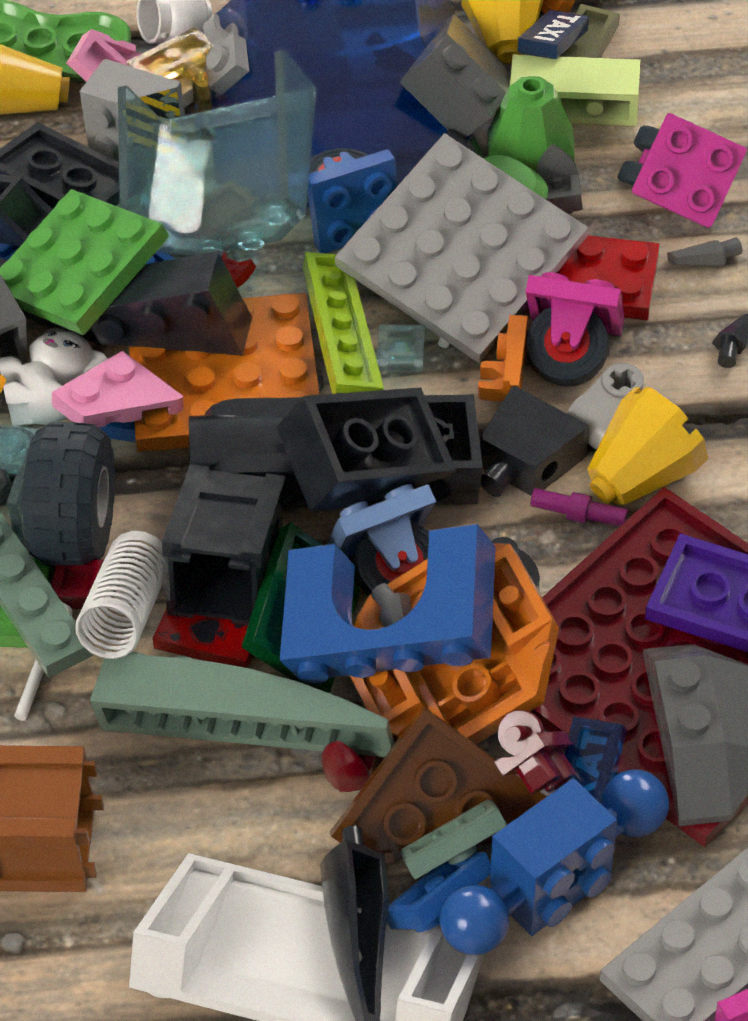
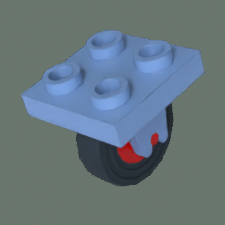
M411 484L404 485L385 495L386 500L370 507L366 501L360 502L344 509L340 513L341 518L337 520L326 545L336 544L346 557L355 555L354 566L357 582L367 596L371 595L374 588L383 583L389 584L428 559L429 531L422 526L436 503L428 484L417 489H413Z

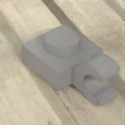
M214 14L203 25L204 34L213 45L209 54L206 55L209 88L222 95L249 72L246 39L239 36L236 24L231 23L223 29L220 25L219 15Z

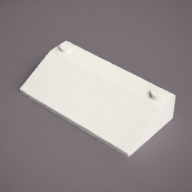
M188 853L133 932L129 988L148 992L157 998H172L257 1021H355L334 957L324 908L323 889L320 885ZM386 922L380 1021H463L484 954L467 955L454 949L444 938L440 924L428 931L416 932L415 929H391Z

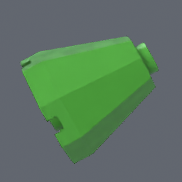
M540 76L519 78L509 86L487 131L488 156H508L520 161L536 172L541 156L550 145L554 144L564 150L575 162L573 128L553 84Z

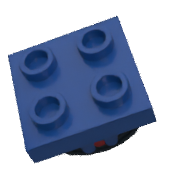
M337 148L326 150L311 157L303 165L300 174L301 189L305 201L309 203L314 245L319 253H328L343 248L398 186L395 158L389 149L370 155L356 149Z

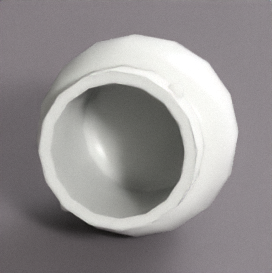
M138 0L137 23L144 41L149 44H158L172 51L186 50L197 45L205 35L203 31L204 23L213 16L209 0Z

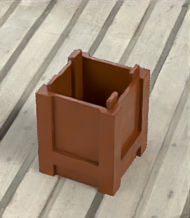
M0 745V891L86 892L88 878L97 877L95 862H89L95 811H104V802L102 795H94V792H92L89 777H97L95 761H86L87 757L84 746Z

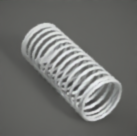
M130 531L121 534L113 540L75 622L76 635L80 643L90 653L101 658L117 659L127 656L136 648L168 572V557H163L162 542L157 537L146 532ZM131 540H133V541H143V542H145V543H148V544L152 545L156 550H154L152 547H150V546H148V545H146V544H143V543H141V542H128V541H131ZM127 546H140V547H142V548H144V549H147V550H149L151 553H153V554L157 557V559H156L152 554H150L149 552H147V551H145V550H142V549H140V548H135V547H127ZM125 551L139 552L143 555H146L155 563V565L146 557H143L136 553H125ZM121 557H135L142 561H145L153 569V571L145 563H142L135 559ZM120 562H128L143 567L151 576H149L143 569L139 567H136L131 564H120ZM118 568H130V569H133V570H135V571H137V572H140L148 581H146L140 574H137V573L132 572V571H130V570L118 569ZM123 574H129V575H131V576H134V577L138 578L140 581H138V580H136V579H133V578H131V577H128V576H126V575H123ZM99 607H100L108 616H110V617H112V618H114V619H116V620H119V621H127V622H131V623H120V622H116V621H114V620H111V619L107 618V617L100 611ZM106 607L120 615H125L127 617L117 616L109 612ZM97 614H98L104 621H106V622H108V623H110V624H112V625H115V626L127 627V629H119V628H114V627H112V626H110V625H107V624H105V623L97 616ZM94 619H95L102 627H104V628H106V629H108V630H110V631L118 632V633H128V634H124V635L111 634V633H109V632L103 630V629L94 621ZM91 624H92L100 633H102V634H104V635H106V636H108V637H110V638L125 639V640L117 641V640L107 639V638H105V637L99 635V634L92 628ZM89 631H90L96 638H98V639H100V640H102V641H104V642H106V643H108V644H116V645H122V646L116 647V646H108V645H105V644H103V643L97 641V640L89 633ZM86 636H87L94 644H96V645H98V646H100V647H102V648H104V649H107V650H115V651H117V652H107V651H103V650H101V649H99V648L93 646V645L87 640Z

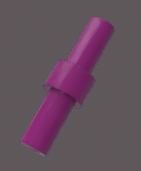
M534 488L530 502L531 507L566 514L567 520L586 524L588 520L620 527L627 521L628 509L595 502L592 501V496L572 492L571 496Z

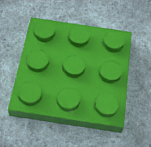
M71 189L57 203L56 207L42 223L30 233L26 241L9 260L0 267V275L20 309L84 335L170 235L162 223Z

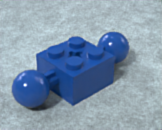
M643 770L621 772L607 783L600 804L573 778L492 836L490 888L481 885L461 887L450 894L442 906L440 927L449 945L467 955L486 954L496 949L506 937L510 923L509 915L533 936L545 926L554 927L563 921L569 914L572 906L584 897L592 898L600 894L612 878L615 837L620 834L627 837H644L655 832L664 823L669 811V797L662 782L653 774Z

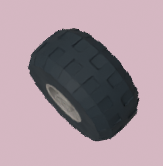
M50 422L47 426L36 431L35 436L32 437L23 480V534L29 554L43 565L67 567L68 565H85L94 559H101L105 554L112 525L115 497L114 452L110 436L96 425L77 422Z

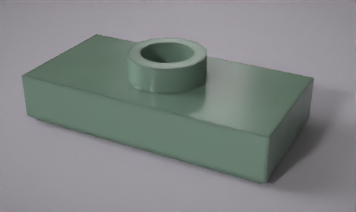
M487 799L402 848L400 853L413 878L417 879L446 861L450 865H454L467 859L476 852L477 847L475 845L497 833L507 824L492 799Z

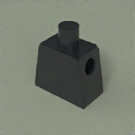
M514 385L487 425L480 439L482 468L485 470L481 476V487L494 497H500L510 485L530 496L534 488L545 490L587 456L588 425Z

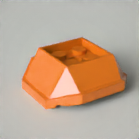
M493 543L496 548L491 658L472 660L470 664L465 666H451L444 663L427 665L416 672H404L394 669L377 671L373 676L366 678L350 676L366 709L389 720L394 740L399 739L422 706L478 744L498 732L501 720L507 714L513 711L530 712L544 703L559 627L518 554L510 544ZM428 559L387 584L394 593L399 592L410 596L411 610L416 606L423 594L427 578ZM369 595L354 624L356 628L366 630L384 628L379 620L382 609L371 595Z

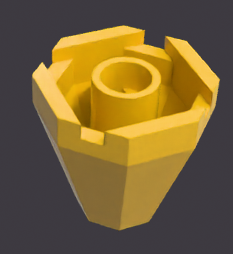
M461 0V5L478 38L504 64H512L513 55H527L518 52V37L538 21L543 0Z
M634 387L621 400L587 468L591 479L589 487L606 504H610L613 501L618 505H626L696 472L709 459L705 439L697 429L689 435L682 426L688 420V417L678 406L652 387H645L642 391L640 387Z

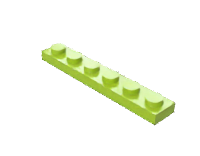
M305 252L302 268L332 394L384 390L355 279L335 266L336 254Z

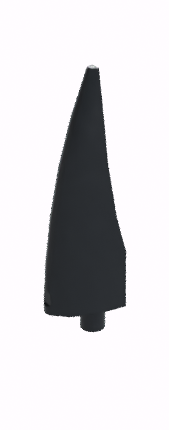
M353 825L347 826L342 830V842L326 854L320 864L324 908L338 972L355 1021H380L384 942L389 905L385 854L364 846L363 829Z

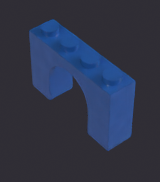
M478 524L429 530L427 578L420 600L398 622L374 630L360 629L353 626L352 599L355 566L336 544L289 550L280 661L300 681L322 683L327 681L328 677L350 675L366 678L373 676L377 671L397 669L404 672H416L427 665L445 663L451 666H465L470 664L472 660L491 658L495 545Z

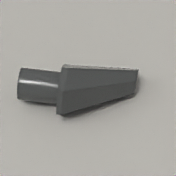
M735 237L723 242H719V240L708 241L668 252L667 255L672 265L720 267L726 264V259L742 254L743 249L740 240Z
M385 583L378 585L372 591V598L382 609L379 620L384 627L398 622L411 611L409 595L399 592L394 593Z

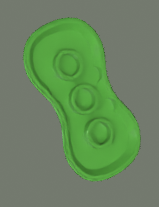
M0 0V44L62 67V76L70 77V81L86 83L79 74L66 64L85 33L93 29L109 35L113 40L131 42V31L127 23L119 17L108 13L47 14L35 11L16 2Z

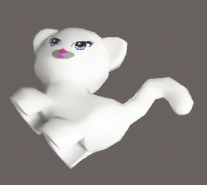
M53 327L45 331L42 336L29 346L30 363L23 365L20 359L11 355L0 358V372L7 379L3 389L13 429L35 424L48 425L50 422L63 421L66 416L52 406V392L106 361L107 358L104 353L93 350L88 341L80 334L64 330L61 327Z

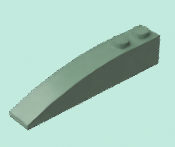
M131 652L127 656L117 659L104 658L90 699L100 728L105 731L323 751L326 745L338 740L345 743L358 755L385 757L394 745L388 719L341 697L294 680L261 671L195 660L186 656L172 658Z

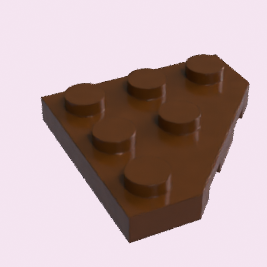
M422 706L330 830V835L341 843L342 830L345 827L359 826L363 829L364 846L385 854L386 864H392L395 860L403 859L400 853L402 848L487 799H492L508 825L545 799L547 795L542 791L531 794L518 774L503 776L494 763L498 759ZM493 835L477 843L475 846L491 845Z

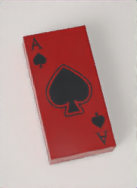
M165 609L152 638L154 649L198 660L249 668L254 656L242 648L248 625L234 624L230 619L194 615L193 618L167 615V610Z

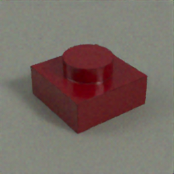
M94 559L85 565H68V567L56 565L51 587L61 602L69 605L72 609H82L104 560Z

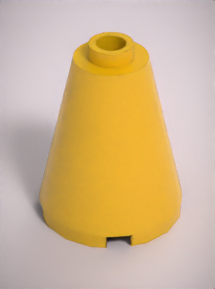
M0 44V115L58 110L59 102L67 103L70 77L62 76V67Z

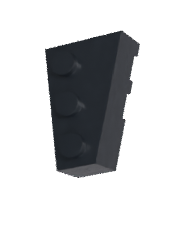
M217 251L145 264L91 326V329L100 344L243 356L252 315Z

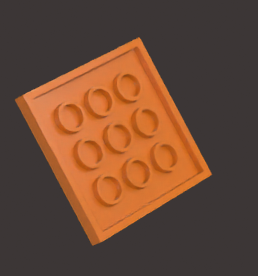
M306 292L243 298L252 315L243 356L129 346L131 358L183 395V410L179 413L169 415L166 407L142 411V420L134 421L137 452L189 448L188 417L205 415V412L212 405L223 400L236 398H293L320 395Z

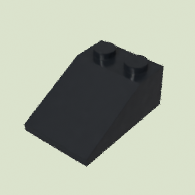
M421 387L303 396L276 426L310 512L348 508L360 502H369L385 497L387 493L398 487L408 484L416 487L451 476L456 471Z

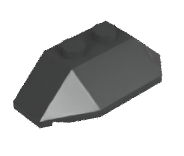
M695 644L643 649V657L678 825L687 826L731 821L740 809V804L748 796V665Z

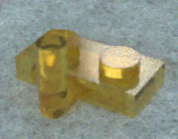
M195 27L126 62L128 66L177 81L186 78L192 85L196 115L207 117L212 114L208 77L203 68L206 66V55L209 54L213 45L208 41L205 34Z

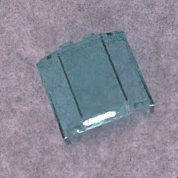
M285 51L275 52V97L166 119L158 117L127 85L118 87L120 208L164 225L170 236L157 251L187 256L218 251L220 256H222L223 252L237 249L258 250L263 248L265 244L281 241L306 216L316 88Z

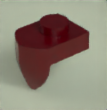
M337 740L326 745L322 752L321 763L326 779L335 789L340 792H352L362 789L384 757L358 755L345 743Z

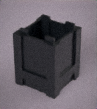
M190 464L162 539L163 557H168L170 585L166 599L167 615L188 618L199 615L230 619L234 624H249L278 530L283 527L282 502L286 493V476L266 474V477L227 473L211 471L209 466Z

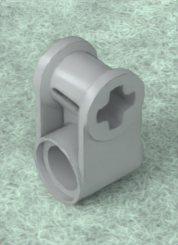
M629 363L611 365L569 408L567 414L588 425V445L593 448H598L621 400L634 387H640L642 391L644 376L636 366Z

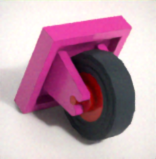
M553 272L542 273L541 277L529 275L525 293L532 325L527 334V355L533 369L546 381L559 386H577L591 380L603 368L609 354L608 334L622 335L625 318L621 289L614 288V285L607 281L597 279L588 280L586 284L572 282L566 276Z

